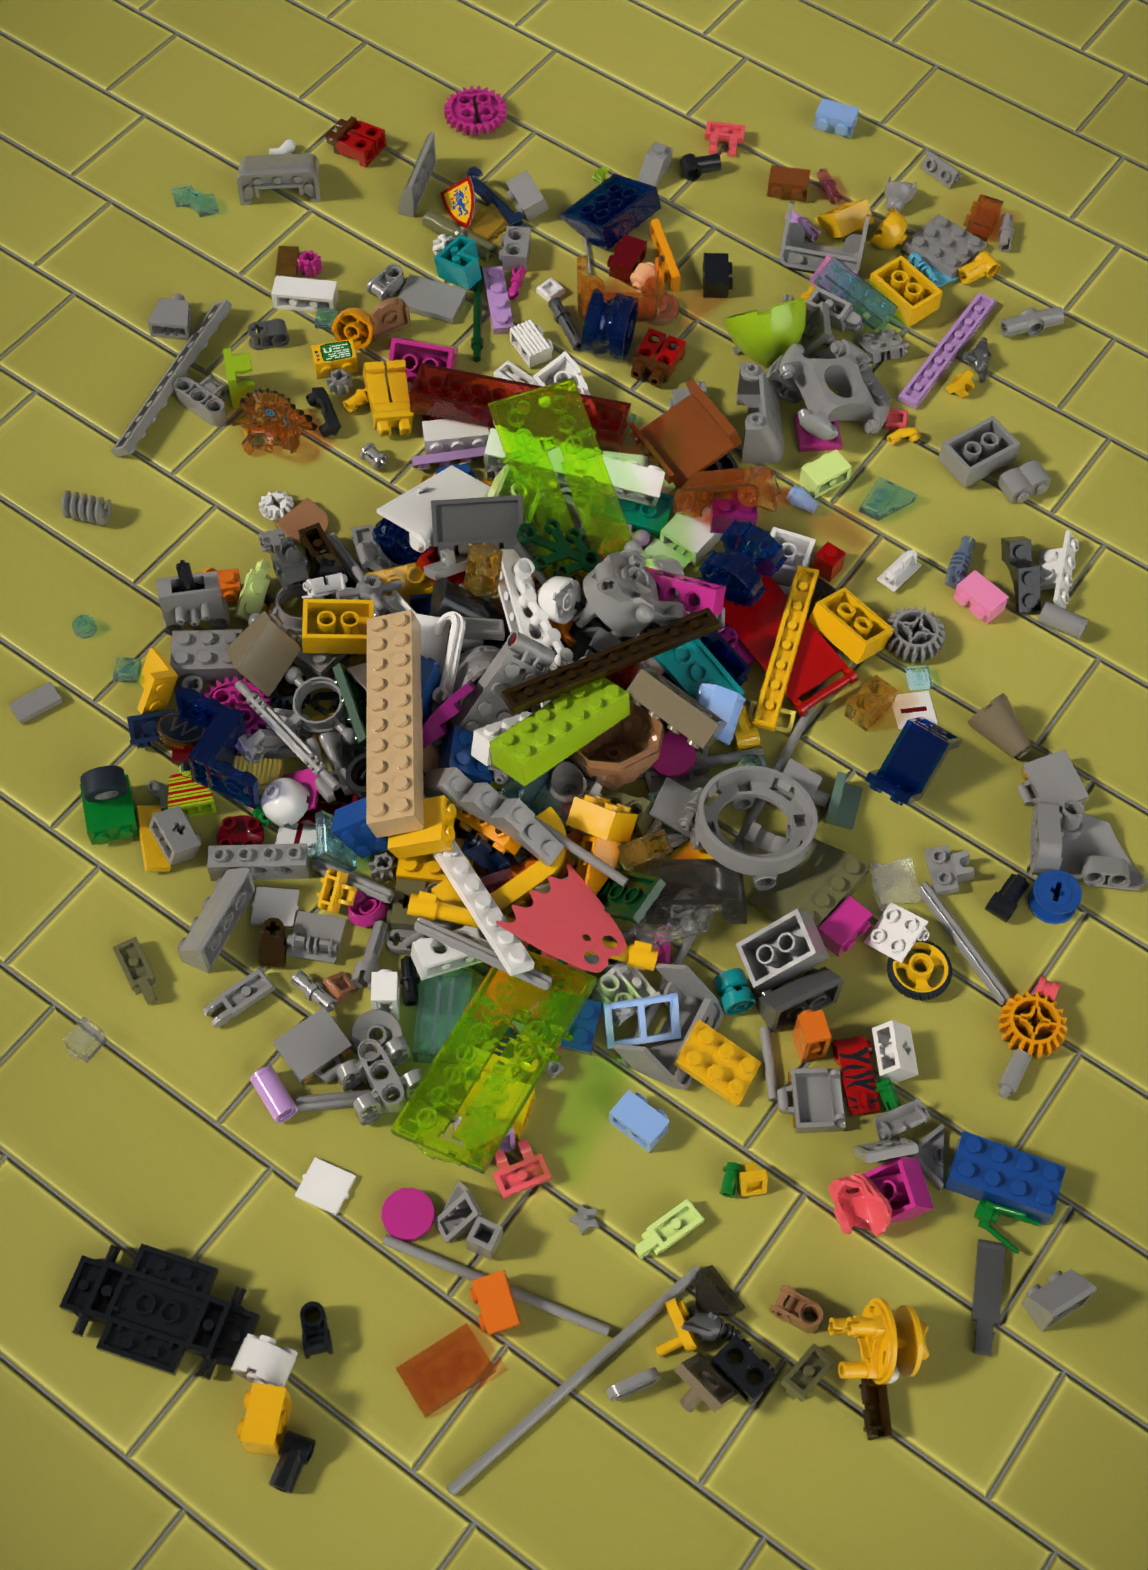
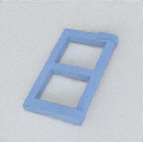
M676 992L602 1003L607 1049L613 1048L615 1044L637 1045L682 1038L679 1002ZM669 1001L672 1032L647 1035L644 1005ZM637 1006L640 1037L614 1040L611 1009Z

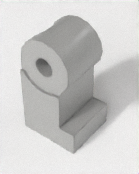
M753 822L744 838L742 850L751 854H769L784 847L789 840L781 836H775V834L761 829L762 825Z

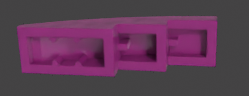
M472 680L452 694L423 725V749L449 731L444 722L463 709L458 701L477 688Z

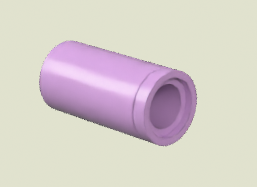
M272 1066L263 1067L251 1076L250 1081L275 1123L285 1122L297 1113L298 1108Z

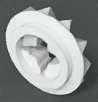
M278 489L274 493L268 491L266 496H261V501L258 503L262 516L273 521H278L294 508L292 496H289L286 491L281 493ZM273 501L280 503V509L273 505Z

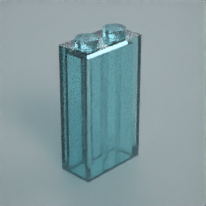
M462 968L421 980L412 1048L413 1062L464 1066L473 990V971Z

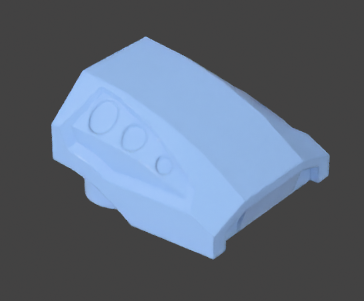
M702 683L695 700L728 723L716 740L729 746L746 698L730 689L714 684Z

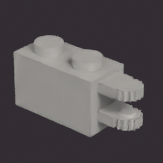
M818 286L806 302L808 313L823 301L829 307L831 327L841 332H844L845 329L855 333L863 331L862 317L853 311L852 303Z

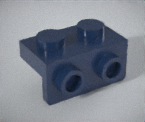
M175 709L127 717L131 738L130 744H136L137 749L151 747V742L160 740L161 745L174 743L175 740L168 738L160 731L159 722L164 716L175 713Z

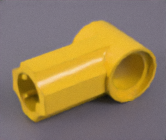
M983 251L973 262L958 268L959 281L964 285L984 276L992 278L998 273L1001 265L988 251Z
M745 706L742 707L732 739L736 751L760 746L758 730L756 726H752Z

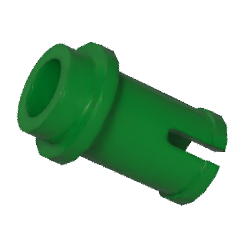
M890 1077L875 1083L877 1086L875 1090L876 1092L879 1091L886 1112L902 1106L893 1087L895 1083L891 1081Z
M727 1162V1165L723 1167L725 1173L719 1194L728 1198H736L739 1174L743 1172L742 1165L735 1162Z

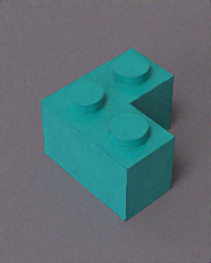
M459 234L434 257L438 277L468 290L482 279L478 262L479 255L476 242L473 239Z

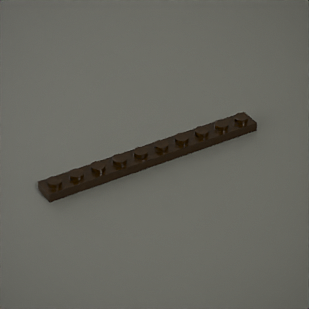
M709 607L506 689L502 691L501 698L512 714H516L720 630L721 623Z

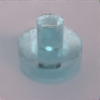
M80 615L72 623L75 635L82 639L92 637L97 631L96 622L89 615Z

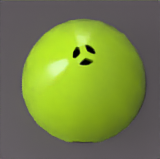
M805 298L771 305L770 310L760 313L755 309L724 318L725 327L734 344L747 357L758 364L770 367L781 354H785L792 344L800 343L806 325L807 311Z

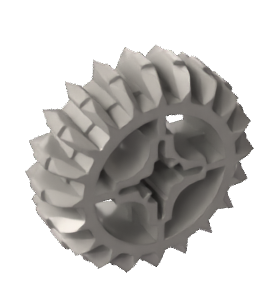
M917 605L913 609H910L908 606L904 610L898 608L896 613H892L886 621L894 628L886 644L889 645V652L895 651V658L902 656L903 662L906 659H911L912 664L916 659L923 663L925 658L930 661L933 655L937 656L941 648H943L946 637L944 624L940 623V617H934V611L927 613L926 608L918 610Z

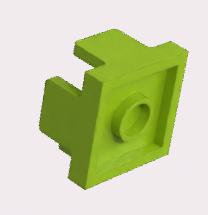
M231 348L223 349V356L233 409H240L241 398H245V401L257 399V394L252 393L253 390H256L254 380L238 381L236 377L237 374L252 372L250 354L233 355Z

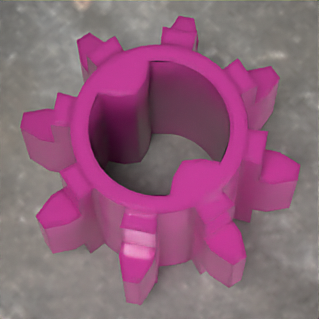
M312 250L303 251V254H300L299 258H297L298 272L305 275L306 278H314L322 271L321 256H318Z

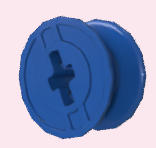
M1050 870L1040 874L1028 895V904L1031 912L1038 919L1050 924L1065 923L1071 919L1082 900V890L1078 881L1072 875L1060 870ZM1054 893L1057 894L1056 901L1052 900Z

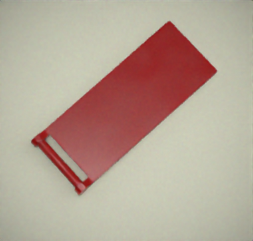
M747 553L704 581L726 586L723 604L725 608V625L737 631L740 643L767 673L788 596L753 555ZM807 618L785 696L800 716L807 714L810 708L848 683L853 684L858 680L854 670L845 664ZM841 671L844 676L804 702L798 699Z

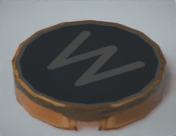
M177 712L169 713L161 717L157 723L156 731L159 734V739L170 747L184 749L185 746H191L190 748H194L201 744L204 739V725L193 715Z

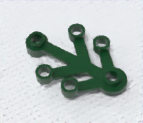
M549 519L544 526L546 533L553 535L556 542L537 535L536 528L530 523L521 524L516 532L517 540L520 543H533L554 552L546 556L539 555L534 559L533 564L536 571L542 572L547 565L569 558L576 562L566 566L560 564L554 571V576L567 577L569 574L580 570L590 573L601 562L597 552L587 549L577 528H570L564 537L560 530V524L556 519ZM568 542L571 544H575L578 552L571 549Z

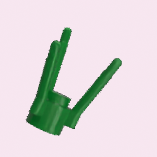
M981 1198L974 1214V1218L980 1220L978 1226L987 1230L1007 1248L1018 1254L1019 1249L989 1225L990 1222L996 1224L1001 1214L1035 1226H1040L1041 1223L1026 1217L1024 1212L997 1205Z

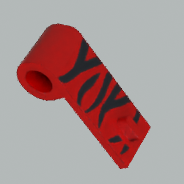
M864 1035L833 1040V1055L836 1064L840 1065L849 1116L881 1111L878 1095L875 1090L876 1085L870 1059L872 1054L871 1041L869 1039L866 1040Z

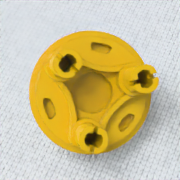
M873 1298L864 1308L862 1315H853V1318L831 1317L829 1319V1322L833 1323L828 1324L831 1336H853L857 1338L860 1346L862 1361L839 1363L838 1373L841 1379H872L874 1383L883 1385L887 1384L892 1378L895 1366L898 1367L899 1373L902 1376L913 1377L917 1374L921 1361L926 1360L930 1355L925 1344V1337L929 1327L925 1322L919 1320L916 1311L910 1305L899 1306L893 1316L890 1306L884 1299Z

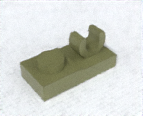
M813 1343L780 1384L787 1389L785 1393L793 1400L797 1398L803 1402L836 1361Z

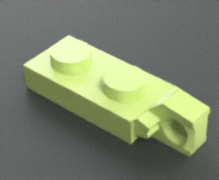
M263 559L257 561L255 569L252 568L246 574L234 612L235 617L248 622L251 614L261 612L271 576L267 575L270 562Z
M686 1199L647 1227L641 1236L644 1240L635 1246L636 1249L634 1251L640 1259L652 1251L655 1255L664 1252L701 1225L705 1219L692 1202Z

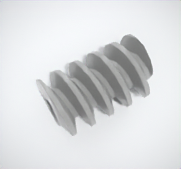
M66 490L62 497L61 509L65 518H73V520H81L83 522L89 521L92 524L97 523L103 526L109 521L112 504L110 499L105 503L104 498L99 497L96 502L94 495H91L88 499L87 494L83 493L80 497L79 492L71 494V491Z

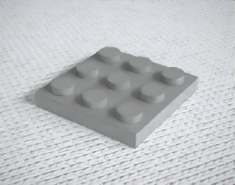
M937 214L903 244L902 250L908 254L913 252L919 253L921 259L928 265L952 278L954 275H957L958 268L970 263L983 252L987 243Z

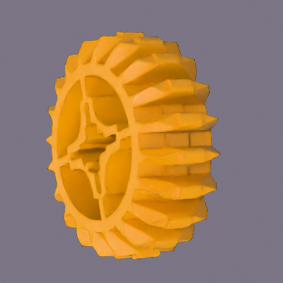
M1027 991L1023 996L1018 993L1013 999H1008L1006 1005L1002 1006L1000 1010L1001 1015L998 1017V1022L1000 1023L998 1032L1004 1033L1001 1037L1002 1041H1010L1008 1049L1015 1046L1018 1050H1023L1030 1056L1034 1053L1037 1059L1041 1058L1042 1054L1048 1057L1052 1051H1057L1060 1044H1063L1065 1041L1064 1035L1068 1031V1027L1064 1026L1067 1023V1018L1062 1017L1063 1009L1055 1008L1057 1001L1050 1003L1048 995L1040 998L1038 991L1034 996H1031ZM1030 1010L1028 1014L1021 1013L1020 1015H1015L1019 1011ZM1051 1035L1046 1039L1035 1040L1036 1036Z

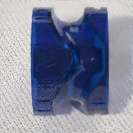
M595 289L590 298L582 333V351L600 355L610 350L612 358L624 361L630 350L635 332L639 307L638 298L616 293L614 298L606 300L599 289Z

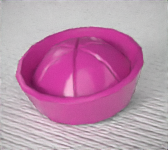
M357 891L353 906L348 905V918L356 926H373L376 921L382 920L386 916L389 903Z

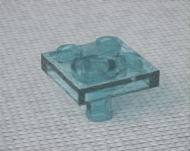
M323 810L315 813L317 842L309 845L310 855L314 859L320 857L350 872L356 870L357 854L331 833L334 816Z

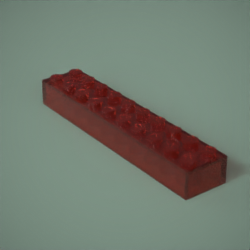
M424 363L420 364L409 393L410 412L495 429L496 427H503L510 432H523L530 436L621 453L630 423L631 403Z

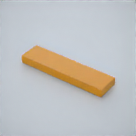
M651 219L650 236L671 291H680L681 276L659 219Z

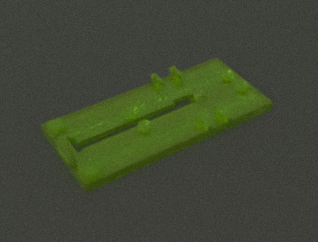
M574 377L488 403V408L505 454L501 461L502 463H508L512 474L508 481L509 483H515L518 494L523 495L524 511L528 523L536 528L537 535L556 542L553 535L546 533L544 530V526L549 519H556L559 522L560 530L564 537L570 528H574L548 455V451L559 446L564 459L561 467L591 550L597 552L599 556L605 555L606 557L614 552L621 553L624 550L625 544L631 541L632 537L603 460V450L599 449L595 438L596 431L592 429ZM568 542L571 549L578 552L575 544H571ZM537 545L539 554L542 556L554 553ZM567 558L547 565L545 568L547 577L549 579L555 577L554 571L558 565L563 564L566 566L576 561ZM580 570L569 574L567 577L578 581L579 585H583V580L588 572Z
M527 950L534 961V969L553 978L550 988L545 991L492 966L391 1127L392 1134L414 1143L420 1151L433 1160L436 1158L448 1163L455 1162L460 1167L464 1165L484 1174L550 1061L559 1062L561 1056H558L556 1051L563 1039L567 1041L572 1040L573 1035H570L568 1031L597 983L595 976ZM513 1020L525 1024L517 1039L513 1037L510 1039L498 1061L493 1064L492 1071L472 1104L467 1106L466 1114L453 1133V1139L462 1142L463 1145L460 1147L440 1138V1135L446 1132L475 1082L480 1080L483 1069Z

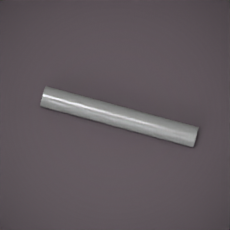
M763 1026L760 1027V1037L768 1101L775 1102L778 1101L770 1027Z

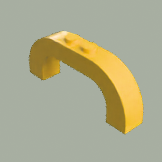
M551 806L536 816L566 836L563 822ZM566 848L562 849L551 866H546L538 860L499 889L490 893L504 916L513 911L512 905L524 907L526 901L532 898L530 890L535 891V887L549 883L548 876L557 878L565 863ZM448 878L431 889L432 894H437L436 898L439 899V902L466 908Z

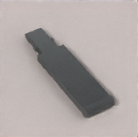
M978 1239L971 1320L976 1321L974 1354L991 1357L992 1340L994 1339L993 1328L994 1325H999L1006 1246L1003 1243Z

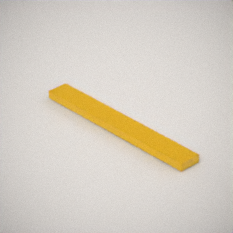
M797 565L752 726L775 732L818 579V569Z

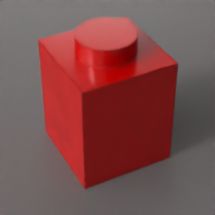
M827 541L815 554L812 568L818 569L819 576L831 582L842 570L846 552Z

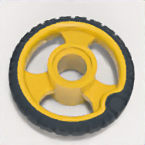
M916 940L910 950H924L929 952L930 956L924 953H916L910 959L905 957L902 963L889 957L887 975L892 986L905 997L920 1001L934 999L941 995L949 986L952 978V964L941 947L931 941ZM914 967H920L925 972H918ZM934 967H942V980L934 988L930 987L927 982ZM897 968L906 970L905 977L910 984L915 986L914 989L902 982L897 974Z

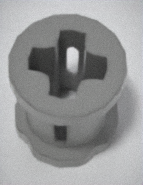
M371 442L366 444L360 452V458L372 464L373 469L376 471L381 470L388 462V455L378 451Z
M195 675L186 677L182 682L186 701L191 705H197V700L203 699L202 692H205L202 679Z

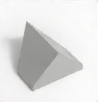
M458 1180L442 1212L434 1219L445 1243H449L470 1232L477 1217H482V1213L470 1190L460 1180Z

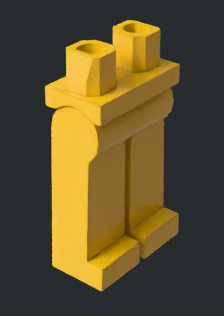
M405 360L386 361L385 367L383 361L365 362L363 378L374 421V430H378L380 437L390 436L391 428H398L399 434L402 436L410 435L414 414L413 410H411Z

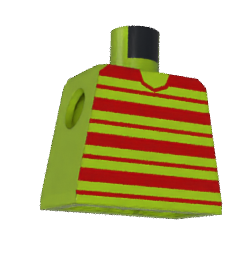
M189 762L180 764V774H174L169 777L168 809L180 806L183 813H186L189 818L217 813L204 771H194L193 764Z

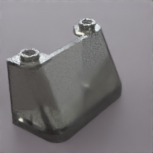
M654 859L645 865L644 874L660 877L666 883L659 897L647 911L645 916L646 924H662L668 921L671 917L672 905H722V916L727 922L747 924V907L742 873L721 865L715 859Z

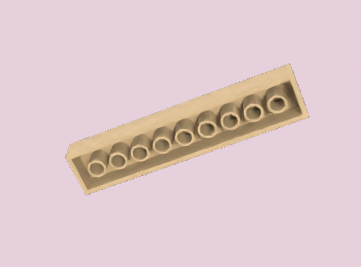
M412 609L367 619L366 824L376 838L424 829L421 624Z

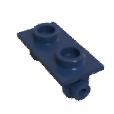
M469 832L461 851L473 862L499 879L502 869L507 870L512 864L510 858L504 856L498 850H493V847L485 842L480 835L475 836Z

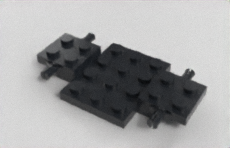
M142 1243L131 1269L115 1264L121 1248L112 1244L105 1259H92L82 1255L59 1307L61 1310L73 1313L78 1317L75 1327L71 1332L76 1336L83 1337L88 1322H100L106 1325L96 1346L99 1351L175 1376L187 1350L188 1353L200 1356L206 1361L199 1376L203 1379L211 1380L215 1366L227 1365L232 1367L245 1337H247V1334H254L260 1315L248 1311L241 1306L247 1291L246 1289L236 1286L231 1301L209 1295L219 1272L215 1267Z

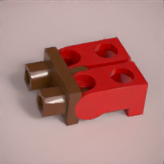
M352 116L348 121L340 119L337 122V132L329 130L326 134V142L333 146L334 153L345 157H352L358 160L360 165L365 168L387 146L384 129L363 121H357V118Z
M649 328L633 356L631 377L640 380L643 375L649 377V383L655 387H659L662 382L667 383L679 360L682 361L685 356L686 341L670 335L666 339L665 333ZM652 336L658 337L660 341L652 340ZM671 343L678 345L679 348H672Z

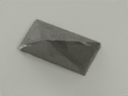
M713 1265L697 1271L695 1274L696 1306L701 1313H709L713 1310L718 1313V1316L731 1317L746 1308Z

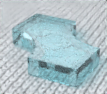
M192 185L171 188L176 207L193 209L198 213L199 217L219 214L214 194L199 193L193 189Z

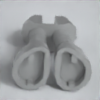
M338 732L322 733L319 736V741L331 765L332 771L330 773L341 784L340 788L344 795H351L353 791L346 782L347 768L343 767L338 754V748L342 745L341 735ZM313 737L305 740L304 743L324 762L317 739ZM321 777L317 778L315 786L318 792L328 803L335 801L334 790Z

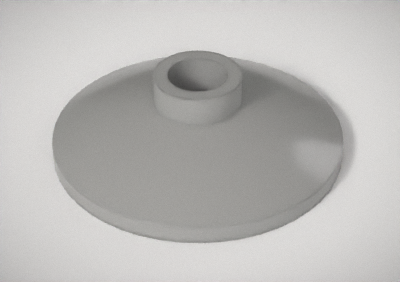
M379 1009L363 1013L355 1021L352 1028V1042L356 1050H358L359 1044L366 1039L376 1040L383 1048L389 1040L402 1036V1028L399 1021L391 1013ZM377 1029L383 1032L382 1038L376 1037L375 1031ZM370 1051L367 1052L364 1056L367 1058L374 1057L376 1053Z

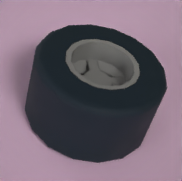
M120 766L97 767L85 772L80 777L84 799L88 802L95 803L121 797L128 791L124 769Z

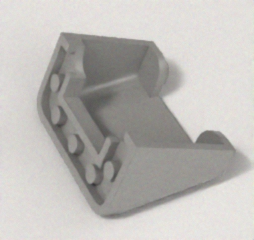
M312 153L243 157L240 160L237 173V186L241 205H251L252 197H260L261 189L299 188L300 195L305 193L310 197L311 202H321L318 157Z
M740 363L736 404H744L748 409V413H751L745 419L741 463H777L781 461L784 453L779 396L758 364Z

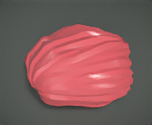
M855 1173L854 1175L838 1178L830 1183L829 1193L835 1204L834 1213L837 1223L840 1224L841 1231L844 1234L850 1235L853 1226L869 1230L875 1236L886 1232V1228H888L892 1219V1208L887 1198L868 1176Z

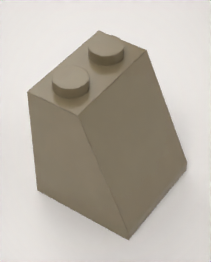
M264 610L225 651L235 669L269 697L302 647L297 641L299 636L291 628L286 630L282 626L284 623L275 614L270 616Z

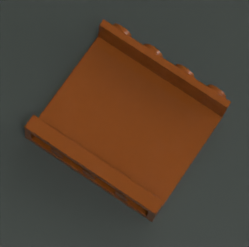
M693 379L686 383L690 392L689 396L640 431L633 422L629 424L633 431L630 435L635 443L643 445L641 449L647 457L652 456L651 462L653 465L661 468L665 472L664 479L667 483H673L677 489L742 444L736 429Z

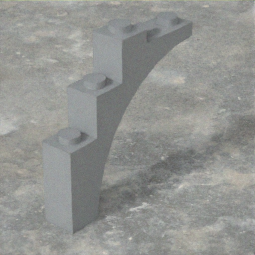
M457 767L430 769L423 778L424 795L427 798L445 795L456 808L468 812L499 829L531 852L546 866H551L564 848L534 818L535 813L519 798L504 799L487 782L473 783Z

